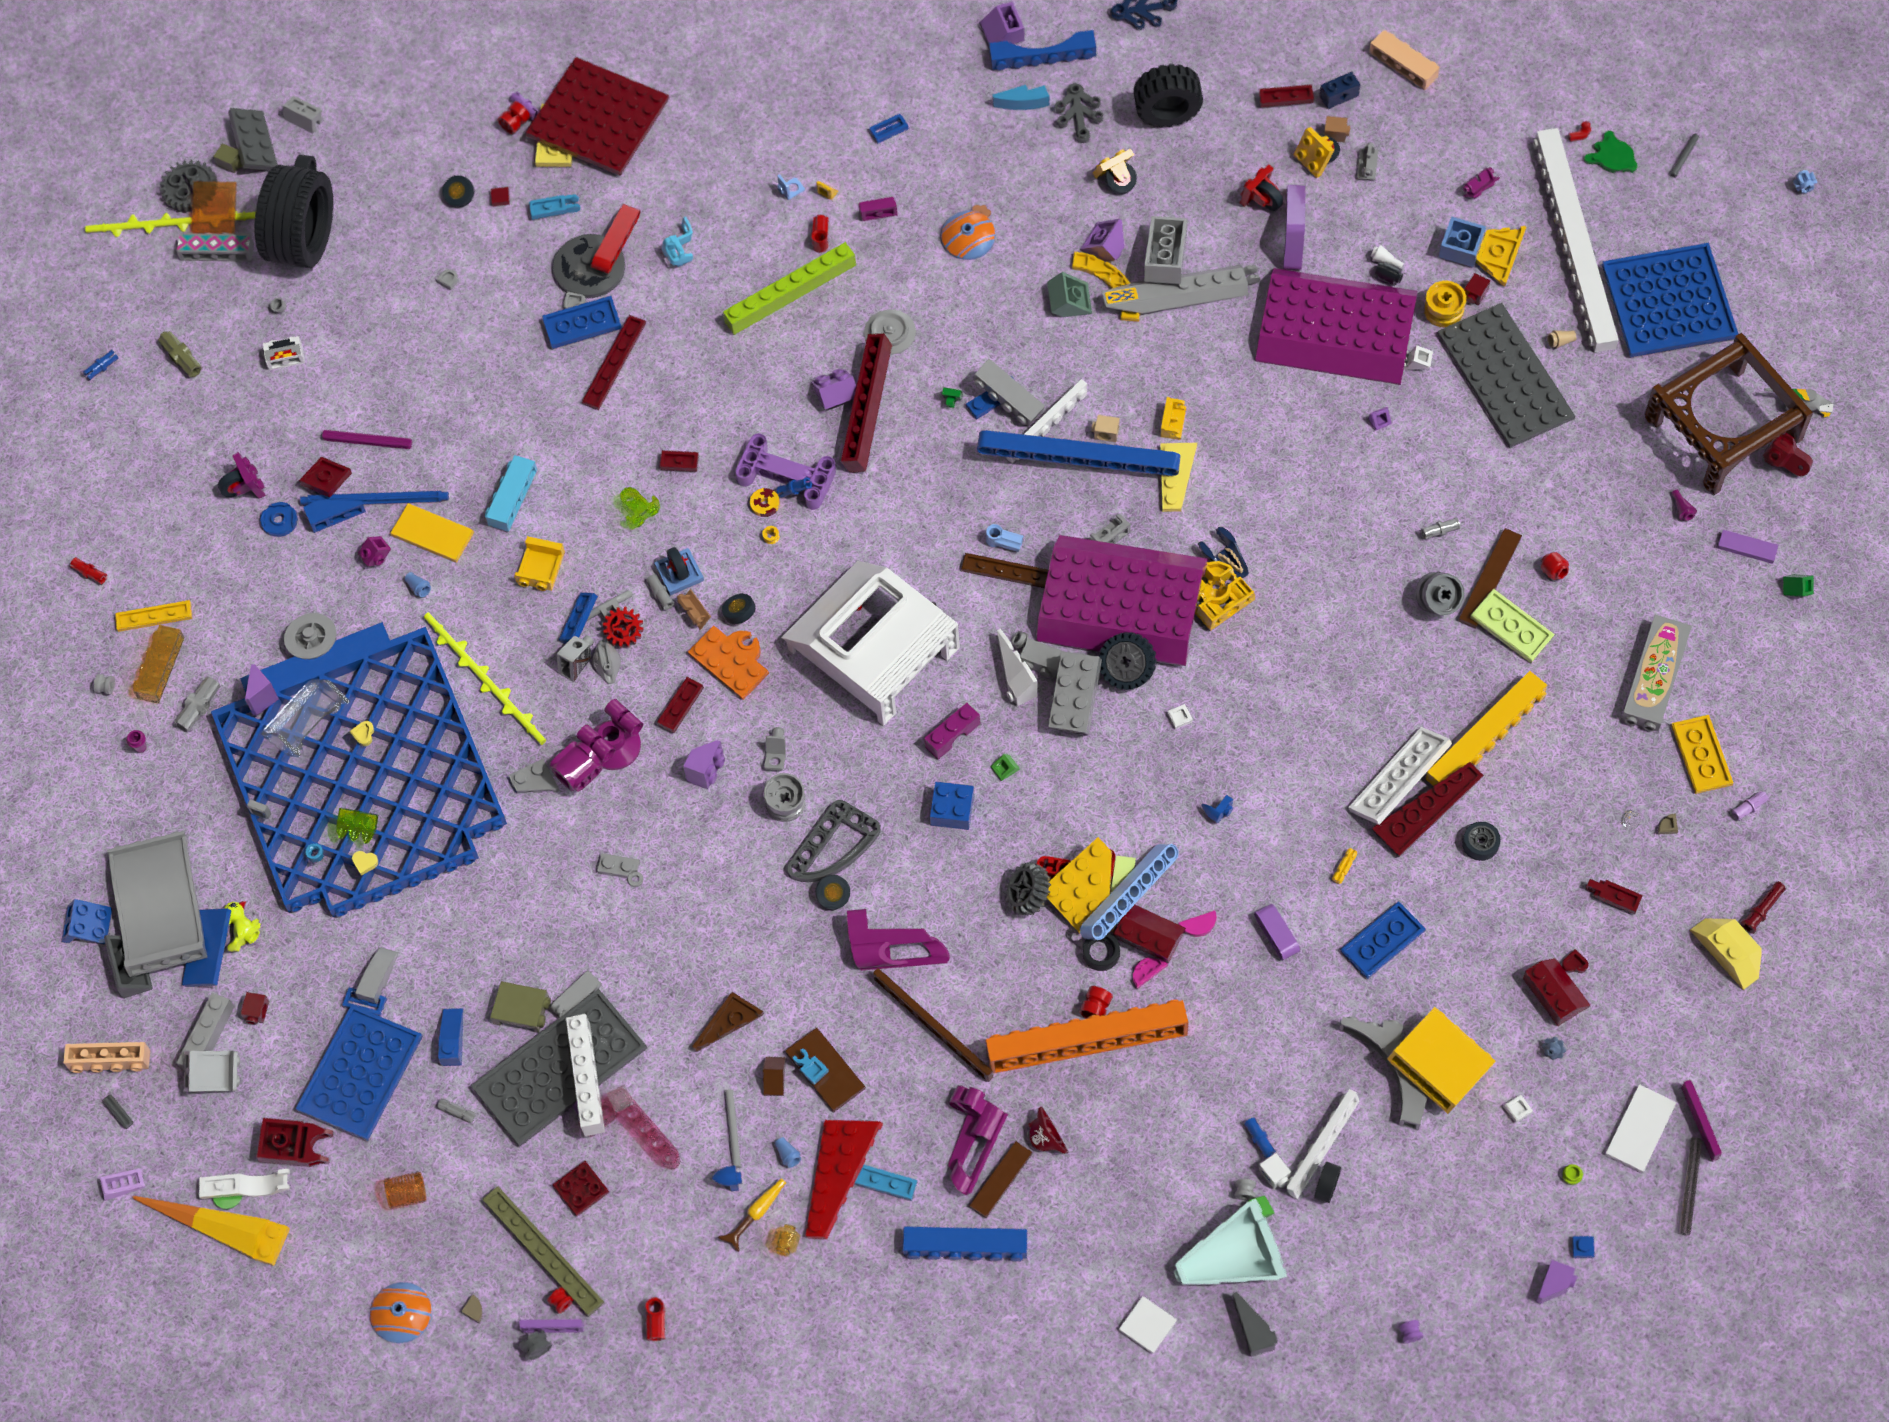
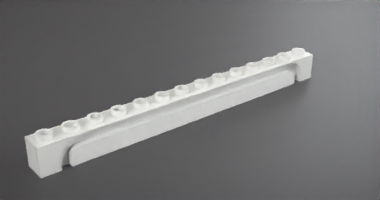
M1555 128L1537 131L1536 139H1533V146L1539 153L1537 154L1538 163L1542 164V178L1546 179V192L1551 196L1550 206L1551 209L1555 210L1554 221L1555 224L1559 225V238L1563 239L1564 242L1562 245L1563 253L1567 254V267L1572 271L1571 281L1573 285H1576V299L1580 300V313L1585 317L1584 328L1586 331H1589L1590 347L1593 346L1594 353L1615 350L1618 344L1617 333L1559 130Z

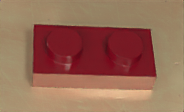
M662 450L660 470L697 472L699 452Z

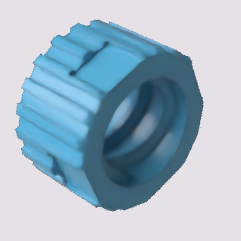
M313 843L306 848L305 853L310 862H319L324 857V851L319 844ZM313 850H318L316 856H311Z

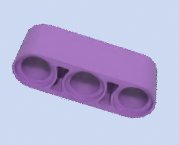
M1273 904L1254 912L1258 924L1282 961L1300 952L1296 939Z

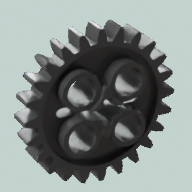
M192 159L188 164L185 160H183V165L177 162L176 168L170 166L171 172L165 171L166 176L161 177L163 182H160V192L163 200L166 201L167 205H171L172 209L177 207L179 212L183 208L185 212H188L189 208H192L194 212L197 206L199 209H202V204L207 206V200L213 201L212 195H217L215 190L218 189V180L215 172L212 171L211 166L207 167L205 162L201 165L199 160L195 164ZM183 175H185L188 179V182L196 195L195 197L192 196L187 184L185 183Z

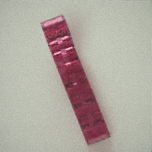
M616 1089L601 1100L602 1111H610L608 1115L603 1116L604 1128L621 1116L664 1167L670 1170L678 1168L681 1163L679 1152L626 1090ZM618 1098H626L624 1102L616 1103ZM631 1112H638L636 1117H628ZM644 1126L651 1127L649 1131L641 1132ZM656 1141H663L661 1146H653ZM668 1156H676L673 1161H666Z

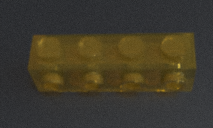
M159 625L157 631H154L151 647H148L146 651L145 662L141 664L139 677L133 684V692L137 699L159 704L185 638L180 629Z

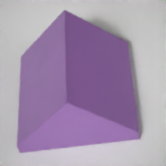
M251 664L245 700L252 714L258 715L276 702L278 697L271 682L255 664Z

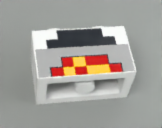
M299 336L263 343L265 361L269 370L305 364L303 346Z

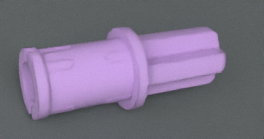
M1760 791L1750 799H1745L1744 803L1732 810L1731 813L1737 821H1740L1749 813H1754L1756 808L1768 801L1769 798L1765 792Z

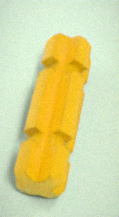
M1352 848L1347 849L1345 856L1337 867V871L1332 877L1333 882L1337 884L1343 882L1352 862L1357 856L1356 850Z

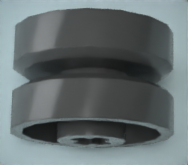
M1429 572L1422 576L1417 583L1415 589L1416 600L1424 611L1439 615H1450L1456 612L1462 605L1464 587L1461 581L1454 575L1442 572Z

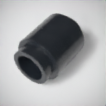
M1380 262L1375 270V276H1378V279L1392 285L1400 283L1403 278L1402 269L1387 262Z

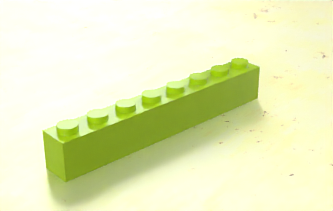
M846 242L842 243L724 310L725 324L733 335L741 332L855 267L856 258L854 252Z

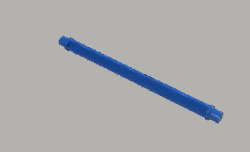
M449 492L333 494L331 497L308 495L301 497L300 503L301 505H308L310 502L319 500L362 501L363 504L442 502V500H449Z

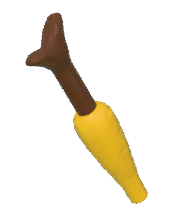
M780 1178L775 1185L750 1206L747 1217L733 1232L720 1235L718 1239L732 1243L733 1248L739 1252V1237L753 1221L759 1220L764 1216L781 1189L786 1185V1182Z

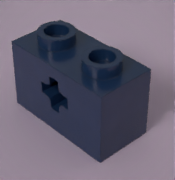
M1351 71L1321 84L1320 98L1327 109L1333 108L1358 97L1361 84Z

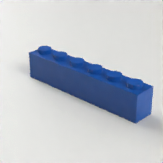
M904 1227L903 1253L909 1259H919L920 1256H928L932 1260H938L940 1257H949L950 1260H960L961 1257H969L970 1260L974 1261L981 1260L982 1258H990L992 1261H1001L1002 1258H1010L1011 1261H1022L1023 1258L1027 1259L1028 1234L1027 1229Z

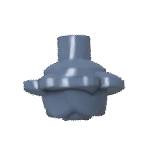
M1556 1036L1551 1039L1546 1038L1545 1043L1542 1044L1545 1056H1550L1552 1060L1563 1058V1053L1566 1052L1563 1045L1564 1042L1558 1040Z

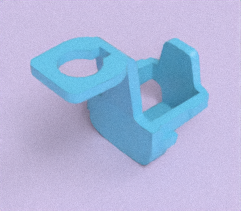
M683 217L681 224L685 234L680 237L673 235L665 238L662 244L664 256L668 258L672 265H677L678 267L693 260V254H685L681 246L691 241L693 233L686 217Z

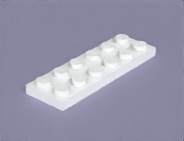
M1420 727L1348 807L1350 812L1380 825L1452 744L1451 740Z

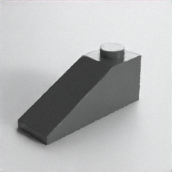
M1234 1292L1232 1299L1250 1357L1274 1351L1275 1344L1278 1343L1275 1331H1271L1266 1321L1238 1292Z

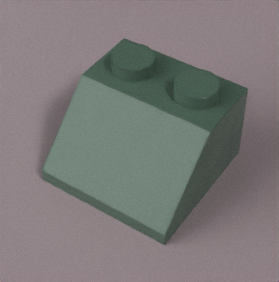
M1064 272L1047 281L1052 313L1061 317L1092 314L1088 282Z

